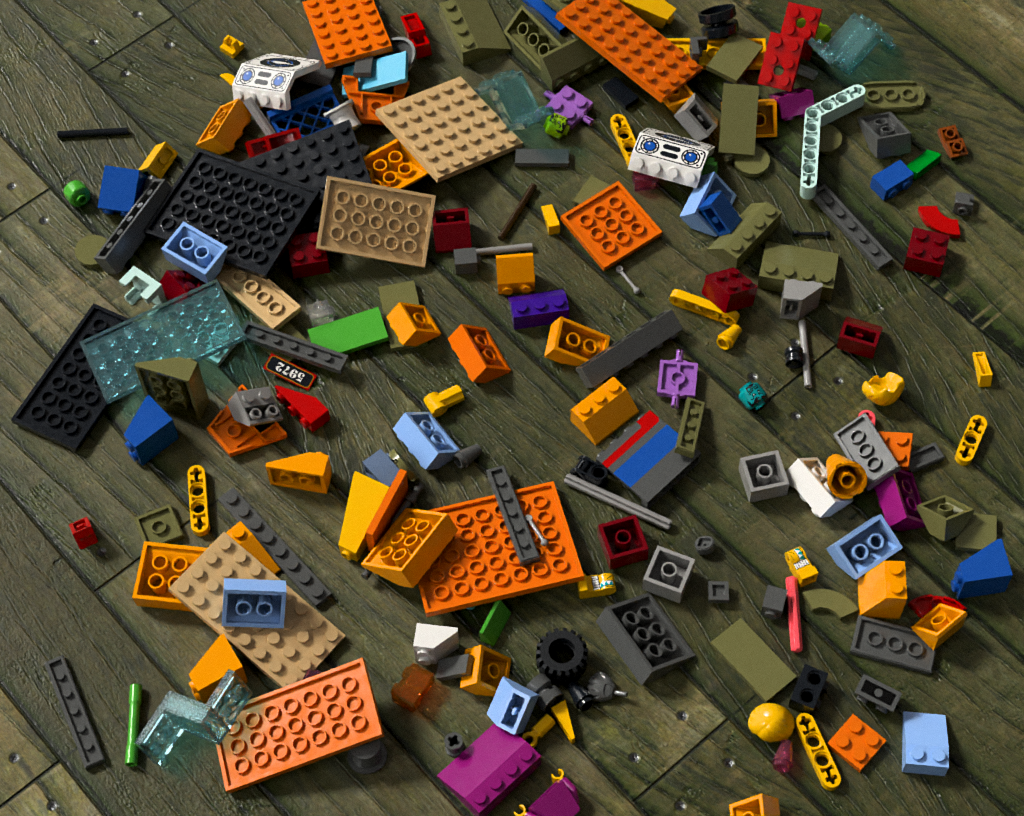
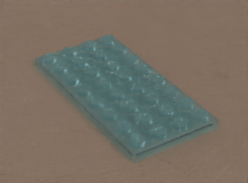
M215 279L79 343L105 401L109 404L142 388L135 369L137 362L175 357L192 358L199 362L247 338L218 280Z

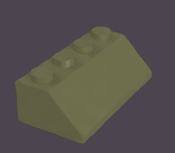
M521 5L503 32L540 70L541 55L568 42L533 7Z
M576 37L541 55V79L553 92L572 81H576L585 74L605 66L609 61L581 38Z
M768 202L751 203L740 215L742 220L732 233L719 236L710 245L707 252L729 267L738 269L780 225L782 211Z

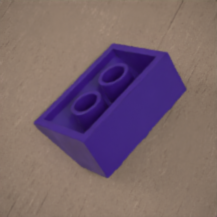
M563 289L508 297L514 330L550 325L560 316L569 319V306Z

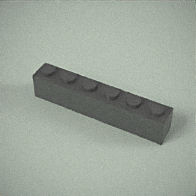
M166 179L152 180L94 257L95 261L106 273L118 274L121 272L127 261L133 257L136 249L144 242L147 235L143 230L172 188Z
M665 310L575 369L586 388L597 389L604 384L603 381L607 378L611 379L613 376L619 375L618 371L622 368L627 369L634 365L633 361L636 359L641 360L648 356V351L651 349L656 350L664 345L663 342L665 340H672L677 337V332L683 328L672 310Z

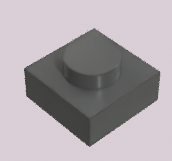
M708 581V603H729L728 581Z

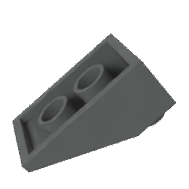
M891 111L857 117L867 145L876 158L885 159L889 156H902L905 153H911V132Z

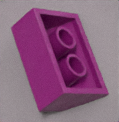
M901 469L874 487L879 498V506L885 517L884 519L892 530L901 532L926 527L917 510V505L921 504L922 500L913 473Z

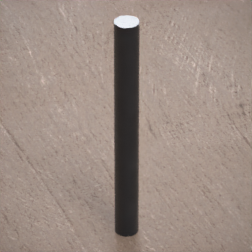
M128 127L57 131L58 138L129 134Z

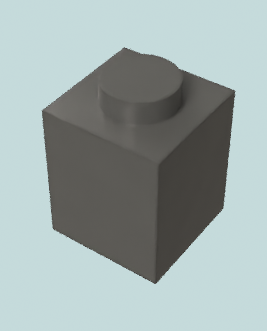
M476 247L454 249L456 275L478 273L477 265H481L480 254H476Z
M768 585L761 615L772 620L781 619L788 590Z

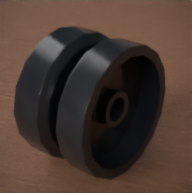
M717 5L700 11L698 13L699 22L704 24L701 28L702 37L707 36V39H715L739 31L738 20L734 19L736 16L735 5Z

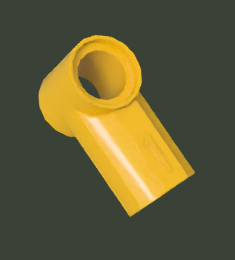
M455 385L440 393L432 392L423 401L432 416L439 417L447 411V408L465 399L461 388Z

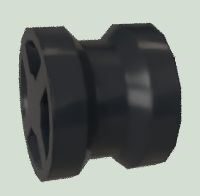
M791 346L784 350V355L787 358L785 360L786 367L796 369L804 365L803 349L801 347Z

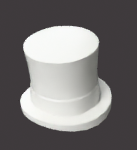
M353 99L323 114L325 118L329 117L334 125L346 120H350L353 130L358 129L362 125L352 109Z

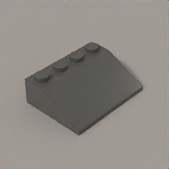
M650 592L606 607L596 620L598 626L641 686L658 680L696 656Z

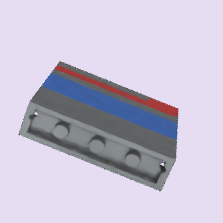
M649 410L645 415H640L632 427L628 426L622 436L615 438L605 451H600L596 457V462L604 465L611 474L642 499L641 506L649 510L700 463L701 452L696 449L693 459L675 453L678 433Z

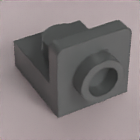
M707 36L690 37V58L698 64L699 57H702V50H707Z
M956 191L952 213L971 216L974 206V195Z

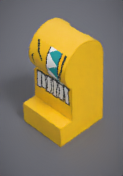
M799 546L785 552L786 562L793 576L797 578L800 588L817 580L818 571L815 566L811 565L802 547Z
M611 573L590 576L584 574V580L577 582L579 599L611 595L616 592L614 575Z

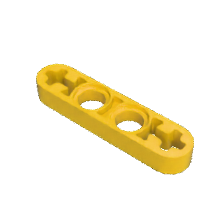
M615 114L611 117L610 127L626 164L629 166L632 152H627L625 149L628 147L634 148L636 140L625 116ZM627 134L629 137L622 139L620 135Z
M674 289L669 297L670 303L677 307L730 326L736 324L740 317L736 310L724 313L710 300L679 289Z
M194 465L189 468L187 473L190 522L193 533L198 537H202L210 531L207 478L204 468L200 465ZM196 472H199V482H196L194 477ZM197 488L203 489V493L199 496L193 495V491ZM199 505L205 507L201 513L194 512L195 507ZM198 519H201L202 524H203L201 530H198V527H199V521H198Z
M801 713L796 718L795 729L821 785L828 791H834L840 785V773L814 718L808 713ZM802 720H804L805 722H809V733L807 734L806 727L804 725H800ZM814 737L819 741V745L811 747L807 740ZM823 756L828 760V764L820 766L816 762V758ZM831 768L829 770L830 777L835 778L834 784L826 782L828 778L826 771Z

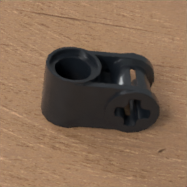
M580 455L578 463L570 470V474L600 488H604L608 484L607 468L587 456Z

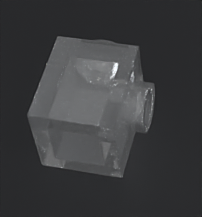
M327 299L316 301L306 306L312 328L334 321L333 317L336 316L333 305H329Z

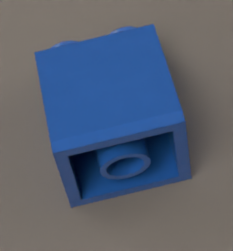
M105 165L97 208L106 215L120 213V216L125 217L142 195L145 179H148V176L140 170Z
M150 395L144 399L124 433L126 440L124 444L130 451L128 452L129 456L134 462L138 461L142 466L179 439L173 419Z
M997 539L959 564L957 571L954 573V578L951 580V588L953 592H956L957 599L1006 591L1013 574L1002 539Z

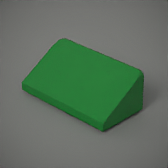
M927 149L909 163L907 167L914 173L913 180L916 181L941 161L942 154Z

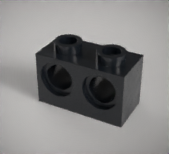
M805 664L788 707L810 715L813 714L814 710L818 711L822 703V699L819 698L821 692L826 693L830 683L826 681L828 673ZM814 679L819 684L813 685L809 682V680ZM808 697L812 702L806 703L802 698Z

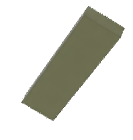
M687 397L675 445V453L693 459L705 402Z

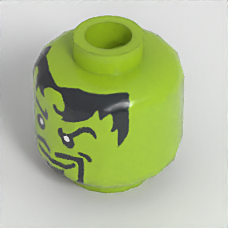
M557 113L548 114L543 125L545 133L557 139L561 138L562 135L566 136L570 128L567 125L568 118Z

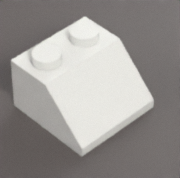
M417 623L413 649L415 661L419 662V664H437L440 659H444L459 648L458 628Z

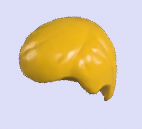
M888 372L883 378L875 375L868 382L865 381L862 385V391L871 402L881 406H888L899 398L904 390L905 382L899 375Z
M763 703L751 712L748 719V727L753 734L763 741L769 743L776 741L784 742L792 735L795 722L793 715L787 708L775 703Z

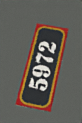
M271 353L263 369L309 391L317 376Z

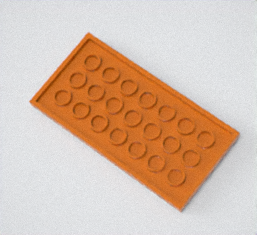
M575 0L557 12L555 16L559 22L660 103L698 75L703 68L619 0Z
M364 658L354 660L210 714L225 791L229 794L385 736Z

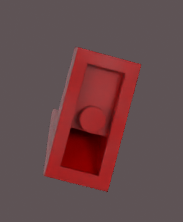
M88 517L69 524L79 549H84L98 542Z

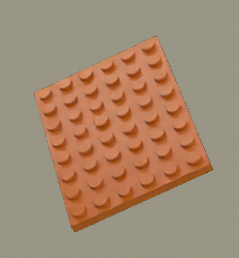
M554 481L514 490L524 517L532 515L533 522L544 539L548 540V545L542 546L541 540L531 525L527 523L540 556V561L520 566L494 495L427 510L447 513L458 531L418 582L426 618L584 580L582 567Z

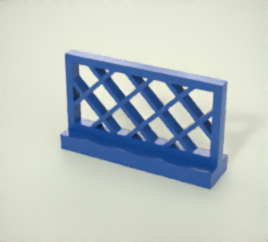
M329 84L290 101L291 109L287 111L279 109L267 111V120L276 133L288 130L290 124L300 126V132L302 127L310 129L311 133L309 135L334 126L330 118L320 117L322 110L328 112L332 109L325 107L324 103L332 99L334 103L333 108L340 104ZM313 107L319 109L317 116L308 113L309 109ZM297 114L302 115V122L292 120L293 116ZM306 117L315 119L313 126L304 124ZM318 120L326 122V127L322 129L316 127ZM281 121L288 123L286 129L278 128L276 124Z

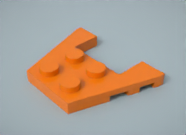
M342 75L341 79L349 100L353 99L354 101L352 108L360 123L384 125L375 115L376 109L405 98L410 81L395 85L393 86V94L358 91V77Z
M243 384L238 388V391L248 390ZM226 405L223 411L220 410L207 427L208 433L230 458L288 437L287 433L277 422L260 433L254 426H247L235 421L228 405Z

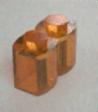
M412 663L410 667L407 666L402 673L403 679L392 687L391 697L394 703L414 713L432 687L435 675L423 667Z

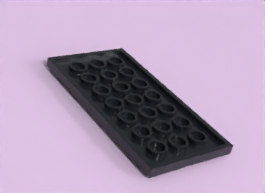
M93 303L11 419L12 423L78 452L135 369V364L140 362L157 337V331Z

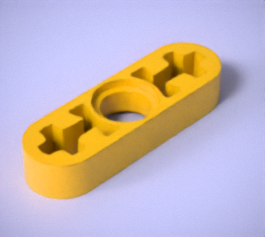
M981 415L971 417L956 451L955 460L960 465L966 466L972 462L985 432L987 420ZM978 422L980 426L977 432L973 431L975 424ZM973 437L976 439V443L970 444L966 441V438ZM965 449L969 450L967 457L963 458L962 455Z

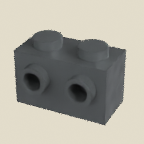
M865 674L862 675L854 691V694L858 695L857 700L868 704L870 701L876 704L875 709L885 714L888 711H894L902 695L901 692Z

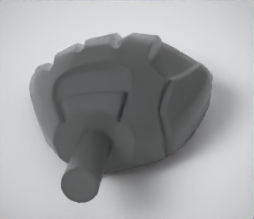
M596 672L588 681L587 691L593 695L594 702L608 701L614 699L616 695L628 696V692L617 690L614 681L604 672Z

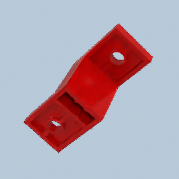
M788 2L781 33H770L757 84L790 92L793 91L800 60L810 61L823 12L822 9ZM800 18H804L806 21L805 26L802 28L797 26V21ZM777 66H782L784 72L783 74L777 76L775 74V68Z

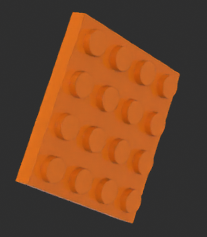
M619 181L560 217L563 224L603 271H606L662 236V230Z

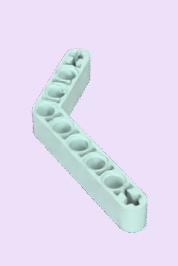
M853 85L806 109L800 179V196L803 199L809 200L816 195L820 127L862 107L865 100V88L862 85Z

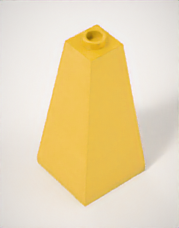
M619 0L650 26L663 29L666 24L670 25L675 18L673 14L676 8L665 0Z
M357 471L353 474L338 546L342 557L358 562L367 547L366 530L390 487Z

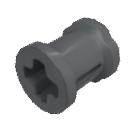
M457 732L448 733L445 736L446 753L451 757H458L464 750L462 736Z

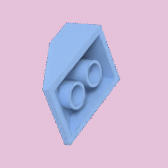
M903 711L902 772L945 776L949 769L946 716Z

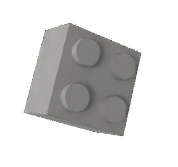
M778 450L740 458L738 469L749 503L787 495L789 481Z
M657 545L643 578L642 589L680 603L694 571L695 559Z

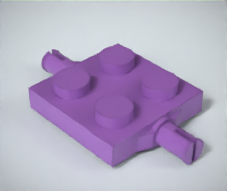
M565 85L557 94H553L548 89L544 92V96L551 100L545 106L544 112L549 115L557 113L568 118L567 125L570 126L569 129L572 130L581 121L589 126L594 123V119L587 116V113L593 107V102L574 89Z
M680 349L676 350V359L660 360L657 396L672 398L671 408L673 409L675 402V409L679 408V399H687V397L695 399L698 363L683 360L684 351L681 350L679 356Z

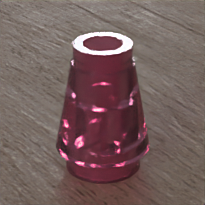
M781 740L772 760L773 768L778 772L787 773L793 767V743L789 740Z

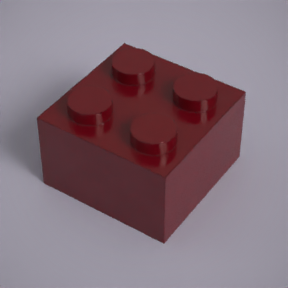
M913 227L903 269L940 277L950 235Z
M318 231L295 235L288 246L294 279L330 273L326 251L316 249Z
M733 267L706 275L701 294L724 313L752 306L758 286Z
M636 514L598 525L597 536L610 570L648 559L649 548Z

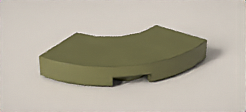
M812 589L802 594L812 612L818 610L828 611L839 620L858 612V608L849 598L833 590Z

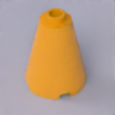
M833 454L827 459V483L830 491L836 497L851 499L854 498V495L863 492L867 484V475L860 464L839 454Z

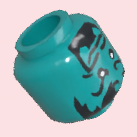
M750 381L739 389L740 394L738 398L748 410L753 408L759 410L766 404L764 400L767 397V393L758 382L752 383Z

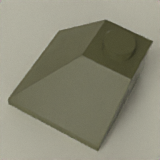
M942 495L917 505V510L929 534L935 536L940 541H948L959 536L974 513L973 508L947 495Z

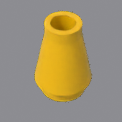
M733 324L730 328L720 333L716 340L717 345L723 350L731 349L742 331L741 327Z

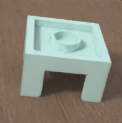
M133 266L119 280L122 287L127 286L131 281L134 285L124 296L125 300L131 305H134L141 297L148 304L153 302L155 305L147 313V316L154 319L168 305L162 284Z

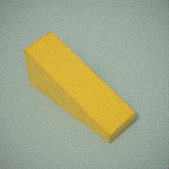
M553 205L541 206L548 234L560 233V223Z
M973 352L972 356L979 387H991L993 374L985 352Z
M566 700L553 706L551 713L570 743L573 744L575 736Z

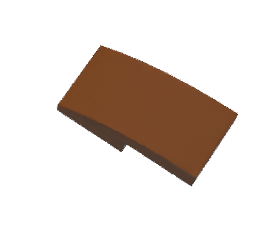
M956 125L937 130L940 141L950 159L968 155L964 140L959 137Z

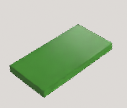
M379 307L307 330L311 343L342 354L355 352L389 340Z

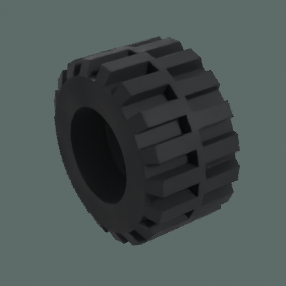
M555 628L553 633L548 631L546 632V637L542 636L540 638L536 651V664L540 674L545 673L549 679H552L553 684L561 682V685H566V681H569V683L574 681V678L578 680L581 678V673L584 674L588 661V648H586L585 640L582 641L580 634L576 636L575 631L572 629L568 632L567 628H563V631ZM562 649L569 651L574 657L569 662L558 663L552 660L550 655Z

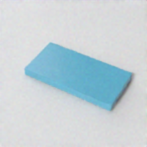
M404 51L374 59L372 76L358 78V91L372 92L408 82V53ZM354 65L343 68V75L354 76ZM342 84V96L346 99L348 96Z

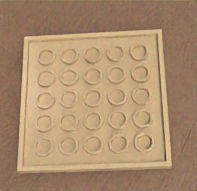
M461 76L380 107L375 112V115L437 183L522 148L523 145L518 136Z

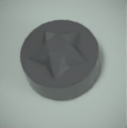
M702 536L695 541L696 551L701 555H708L715 550L716 545L711 536Z

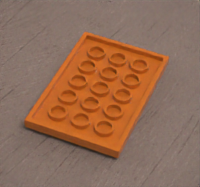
M308 0L302 2L326 69L393 51L392 44L374 0Z

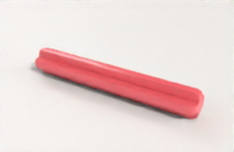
M790 576L785 579L786 590H788L786 596L790 647L792 652L798 653L803 650L798 582L796 577Z

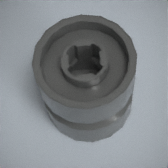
M545 673L534 677L526 686L527 689L539 694L536 705L544 713L550 711L564 696L557 686H552V681Z

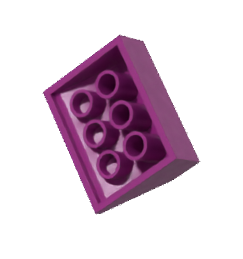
M494 723L437 775V778L474 816H486L541 765V755L519 735H513Z

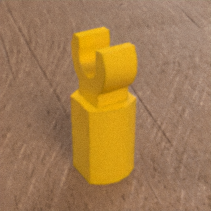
M545 714L531 728L532 731L524 733L522 738L525 741L529 738L532 739L533 742L530 745L535 748L537 740L539 738L542 739L556 722L548 714Z

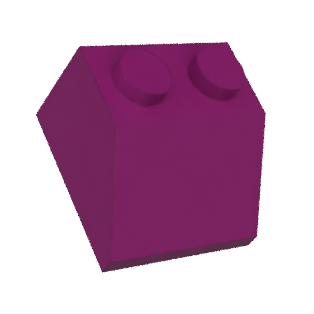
M803 87L793 89L792 92L782 91L769 94V99L777 101V117L783 119V121L792 120L793 116L797 115L805 117L806 109L815 105L813 91Z

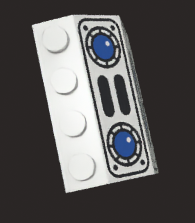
M274 53L265 54L241 64L232 84L233 99L239 98L244 103L247 98L252 97L258 106L287 111L291 109L289 91L295 78L320 69L322 62L321 60Z
M646 128L639 133L631 154L628 170L698 188L705 162L714 153L715 146L660 130Z

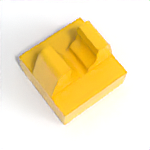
M229 35L223 39V44L220 46V51L233 59L244 49V43Z

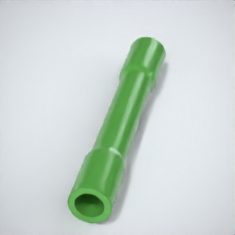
M141 684L130 685L128 740L125 754V766L128 767L138 765V733L142 701Z

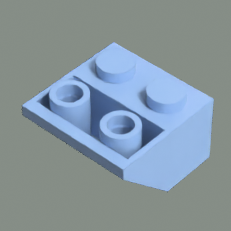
M503 676L487 715L496 726L511 734L523 733L539 694Z

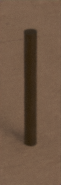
M531 183L497 238L500 241H504L535 192L537 185Z

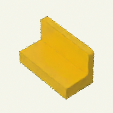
M167 142L158 144L153 148L139 170L143 173L147 171L152 176L161 179L178 155V152Z

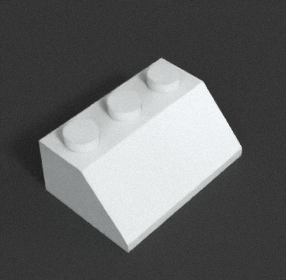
M817 457L798 458L786 471L789 485L800 493V498L807 502L812 508V512L820 518L830 517L853 502L852 498L841 499L830 491L827 483L826 467Z

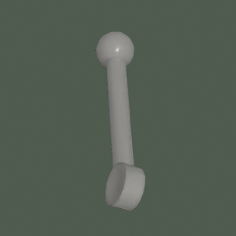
M617 266L616 272L624 277L634 289L633 292L635 294H639L640 288L636 287L628 278L622 266Z
M526 515L525 520L531 525L541 540V545L547 546L548 540L544 539L533 522L532 515Z

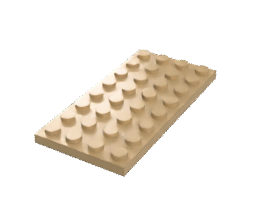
M225 532L168 588L171 594L219 635L224 633L230 645L280 688L309 678L346 636L287 585L284 628L222 626L224 578L280 580Z

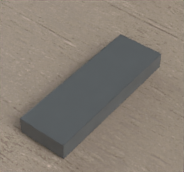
M516 149L515 167H569V149Z

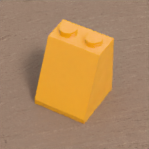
M883 561L857 580L859 615L870 618L900 619L907 601L905 561Z
M224 633L217 638L189 673L191 682L188 684L196 701L201 700L203 705L206 706L248 682L243 666Z

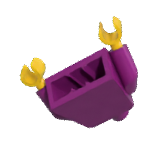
M558 769L560 777H555L551 774L554 784L528 808L529 811L527 812L525 806L521 804L519 808L523 810V813L517 814L514 812V815L575 816L580 811L577 787L568 778L564 777L562 769Z

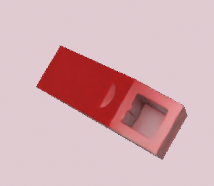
M278 385L275 386L277 401L280 404L284 403L289 413L293 417L296 415L299 418L300 424L305 429L308 428L313 433L330 420L329 410L316 397Z

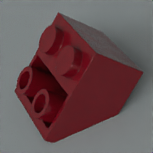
M468 207L433 212L432 223L436 253L472 248Z
M167 270L159 282L162 284L166 299L177 311H191L213 296L207 284L184 270Z
M847 316L843 323L836 348L873 359L883 327Z

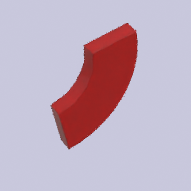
M937 206L918 207L919 216L927 227L932 228L937 233L950 235V238H960L958 220L945 217L938 210Z
M932 594L919 596L908 603V606L920 618H923L939 603L963 611L967 609L955 599L947 596H934Z

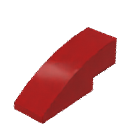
M417 12L400 16L407 39L412 41L416 47V59L432 55L430 42Z
M299 127L247 141L245 146L249 158H252L302 137Z

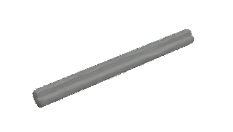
M567 474L564 479L565 484L632 515L636 514L638 518L664 530H669L672 525V520L572 474Z

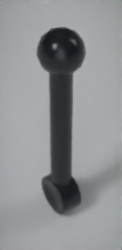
M794 230L792 235L793 237L824 236L829 238L831 233L829 231L800 232Z

